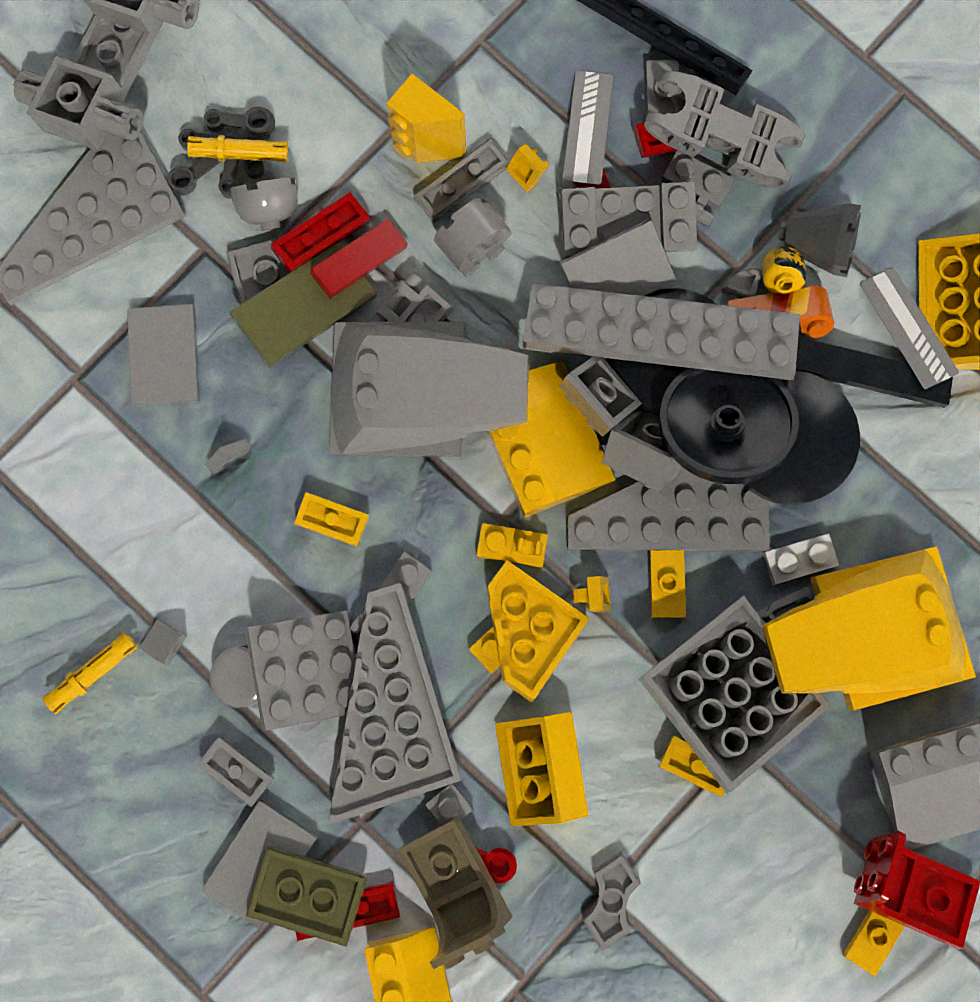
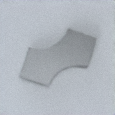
M622 852L593 870L598 884V895L593 909L582 919L601 951H604L631 933L626 920V905L631 893L641 882Z

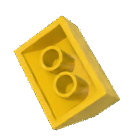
M412 73L386 103L393 149L405 159L410 157L416 163L462 159L466 155L465 114Z
M572 712L495 723L511 826L564 823L589 816Z
M435 926L367 942L364 952L375 1002H452L444 964L435 969L430 964V961L437 955L439 950Z

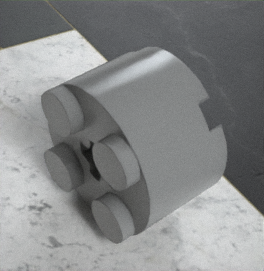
M477 198L461 207L450 217L453 222L448 229L443 225L434 237V242L458 271L462 272L465 277H468L480 267V262L486 257L489 260H493L504 250L505 247L502 243L512 235V232L484 198L482 201Z

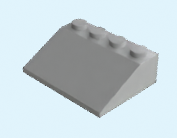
M980 719L868 751L893 832L900 831L906 834L904 847L911 850L980 829Z

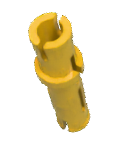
M218 135V138L188 136V157L218 158V161L225 162L226 159L288 162V141L226 138L225 135Z
M125 631L122 632L121 635L88 660L82 667L78 668L75 672L70 671L66 674L64 681L42 697L43 702L54 714H58L59 711L79 695L84 696L88 693V688L94 682L103 677L133 651L137 650V644Z

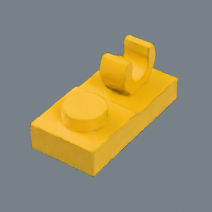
M482 523L476 557L501 562L508 560L513 564L543 568L548 534Z

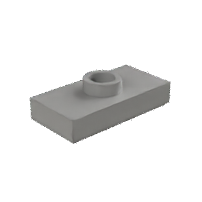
M646 60L647 115L649 113L666 115L667 112L672 114L676 112L674 103L667 97V93L659 88L658 84L662 74L666 72H679V62L677 60Z

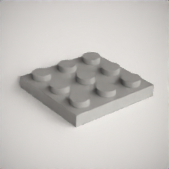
M347 611L245 628L262 731L347 714L356 660Z

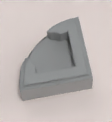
M750 268L734 274L726 281L721 292L740 299L755 296L762 279V269Z
M245 438L220 447L206 463V466L211 474H215L227 468L225 464L229 460L236 457L242 458L249 452L251 447Z

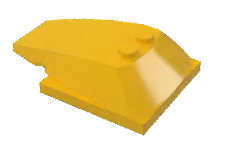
M937 546L812 577L810 579L815 593L814 600L805 605L795 607L762 625L781 693L841 691L844 695L848 711L862 709L976 677Z

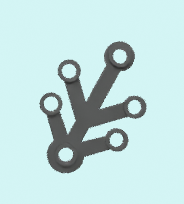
M253 107L245 115L221 113L216 109L208 110L204 115V122L212 132H218L224 126L240 128L233 135H225L226 138L264 140L275 129L273 114L263 107ZM213 117L220 118L219 122L216 124L209 123L210 119ZM257 121L265 122L261 128H255L254 124ZM184 129L180 132L178 140L182 148L187 151V144L184 143V140L188 136L218 138L220 134L197 133L192 129ZM203 157L190 168L177 166L170 171L168 183L176 194L188 195L196 188V181L221 161H218V158ZM226 159L224 162L223 178L219 181L218 187L221 194L228 199H232L231 192L224 191L225 185L232 183L234 187L239 186L236 181L239 159ZM245 160L244 169L250 178L258 179L263 176L265 167L262 161ZM252 164L260 165L259 169L255 172L250 171L249 167ZM181 180H189V184L183 188L179 187V182Z

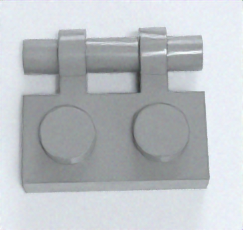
M677 150L661 181L664 183L695 181V196L697 199L696 223L699 221L709 227L715 215L704 208L708 205L718 211L735 179Z
M412 271L404 281L401 279L395 286L397 290L386 303H380L376 308L378 312L370 322H442L454 307L428 285L419 294L415 292L414 289L422 279ZM408 298L412 303L399 317L395 311Z

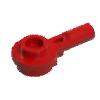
M476 847L495 883H505L513 878L517 870V861L511 851L500 847L486 852Z

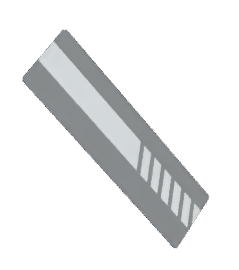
M586 71L575 72L563 170L564 181L600 185L602 182L613 85L612 74Z
M894 268L860 283L866 296L924 389L959 374L958 369Z

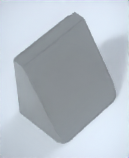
M157 619L140 649L160 663L170 665L187 636Z

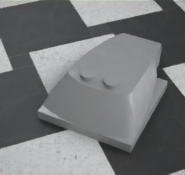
M335 322L329 454L462 457L463 438L467 437L468 433L494 431L527 423L529 355L466 339L467 324L465 322Z
M808 587L778 599L758 611L751 606L744 596L740 597L639 678L642 685L726 793L732 792L830 707V704L821 693H781L762 626L785 612L814 600L815 595Z

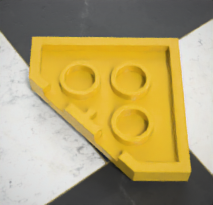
M506 560L486 588L503 683L532 703L590 618Z

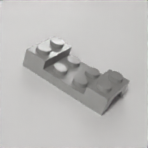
M695 181L661 183V185L562 189L565 258L576 255L648 219L652 220L665 252L695 251L697 249Z

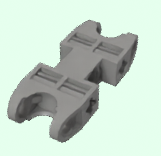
M666 72L662 74L658 84L659 88L667 93V97L672 100L676 112L673 114L667 112L666 115L649 113L644 126L652 136L665 145L692 157H695L705 146L730 156L726 172L753 184L771 188H783L789 185L791 173L778 160L775 149L776 147L782 148V146L789 148L802 146L805 133L798 125L785 116L759 104H756L745 115L721 105L720 101L725 89L697 76L681 72Z

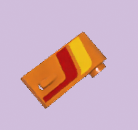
M807 286L789 293H768L728 301V305L734 307L800 314L801 331L808 337L821 338L831 332L835 324L829 294L821 286Z

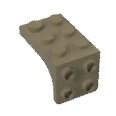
M459 816L398 849L437 925L439 950L437 955L430 961L433 969L443 964L446 969H449L465 959L464 954L472 950L475 955L486 951L495 944L493 942L494 939L506 932L504 926L513 916Z

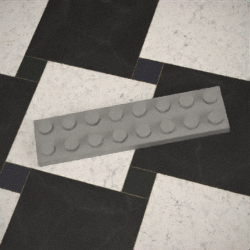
M532 283L523 336V348L793 380L796 371L800 314Z

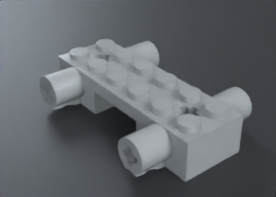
M84 0L95 16L72 60L69 61L55 56L45 76L28 70L20 71L16 81L13 83L16 100L29 105L26 113L44 132L99 151L107 133L129 141L135 140L143 127V113L140 109L123 102L163 22L190 29L198 17V0Z

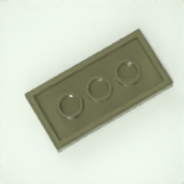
M339 242L230 311L232 319L269 368L334 326L335 322H340L376 298V291L367 279L363 277L330 299L310 274L313 267L343 248Z

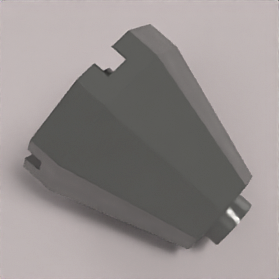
M846 203L793 213L788 221L782 222L779 240L785 241L784 247L797 249L802 254L804 260L833 275L847 277L852 263V258L849 256L855 249L861 205Z

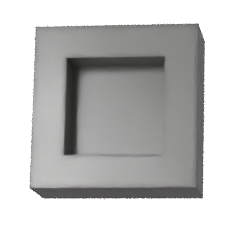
M454 783L448 785L425 803L440 825L458 816L462 820L473 811V808Z

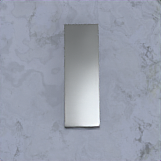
M490 138L414 194V199L431 221L435 223L505 171L510 162Z

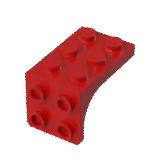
M900 831L877 836L870 840L864 851L866 863L863 873L858 875L854 884L856 896L853 904L955 949H963L980 881L904 847L906 834Z

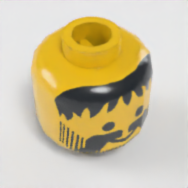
M778 247L766 254L762 261V278L768 291L771 293H789L803 287L806 281V267L804 258L797 249Z

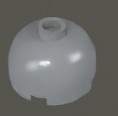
M295 178L272 179L256 182L249 187L243 184L230 188L232 202L237 214L249 224L261 225L262 231L281 228L280 221L290 218L297 207L298 191Z

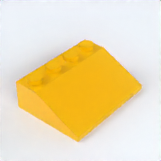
M980 233L919 240V309L956 368L960 370H980Z
M564 360L529 370L527 423L487 431L524 519L616 480L611 468L602 463L604 452L594 429L588 424L587 418L581 411L568 401L565 393L559 387L564 378L569 374Z

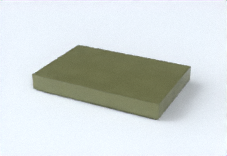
M267 846L246 916L347 947L368 875Z

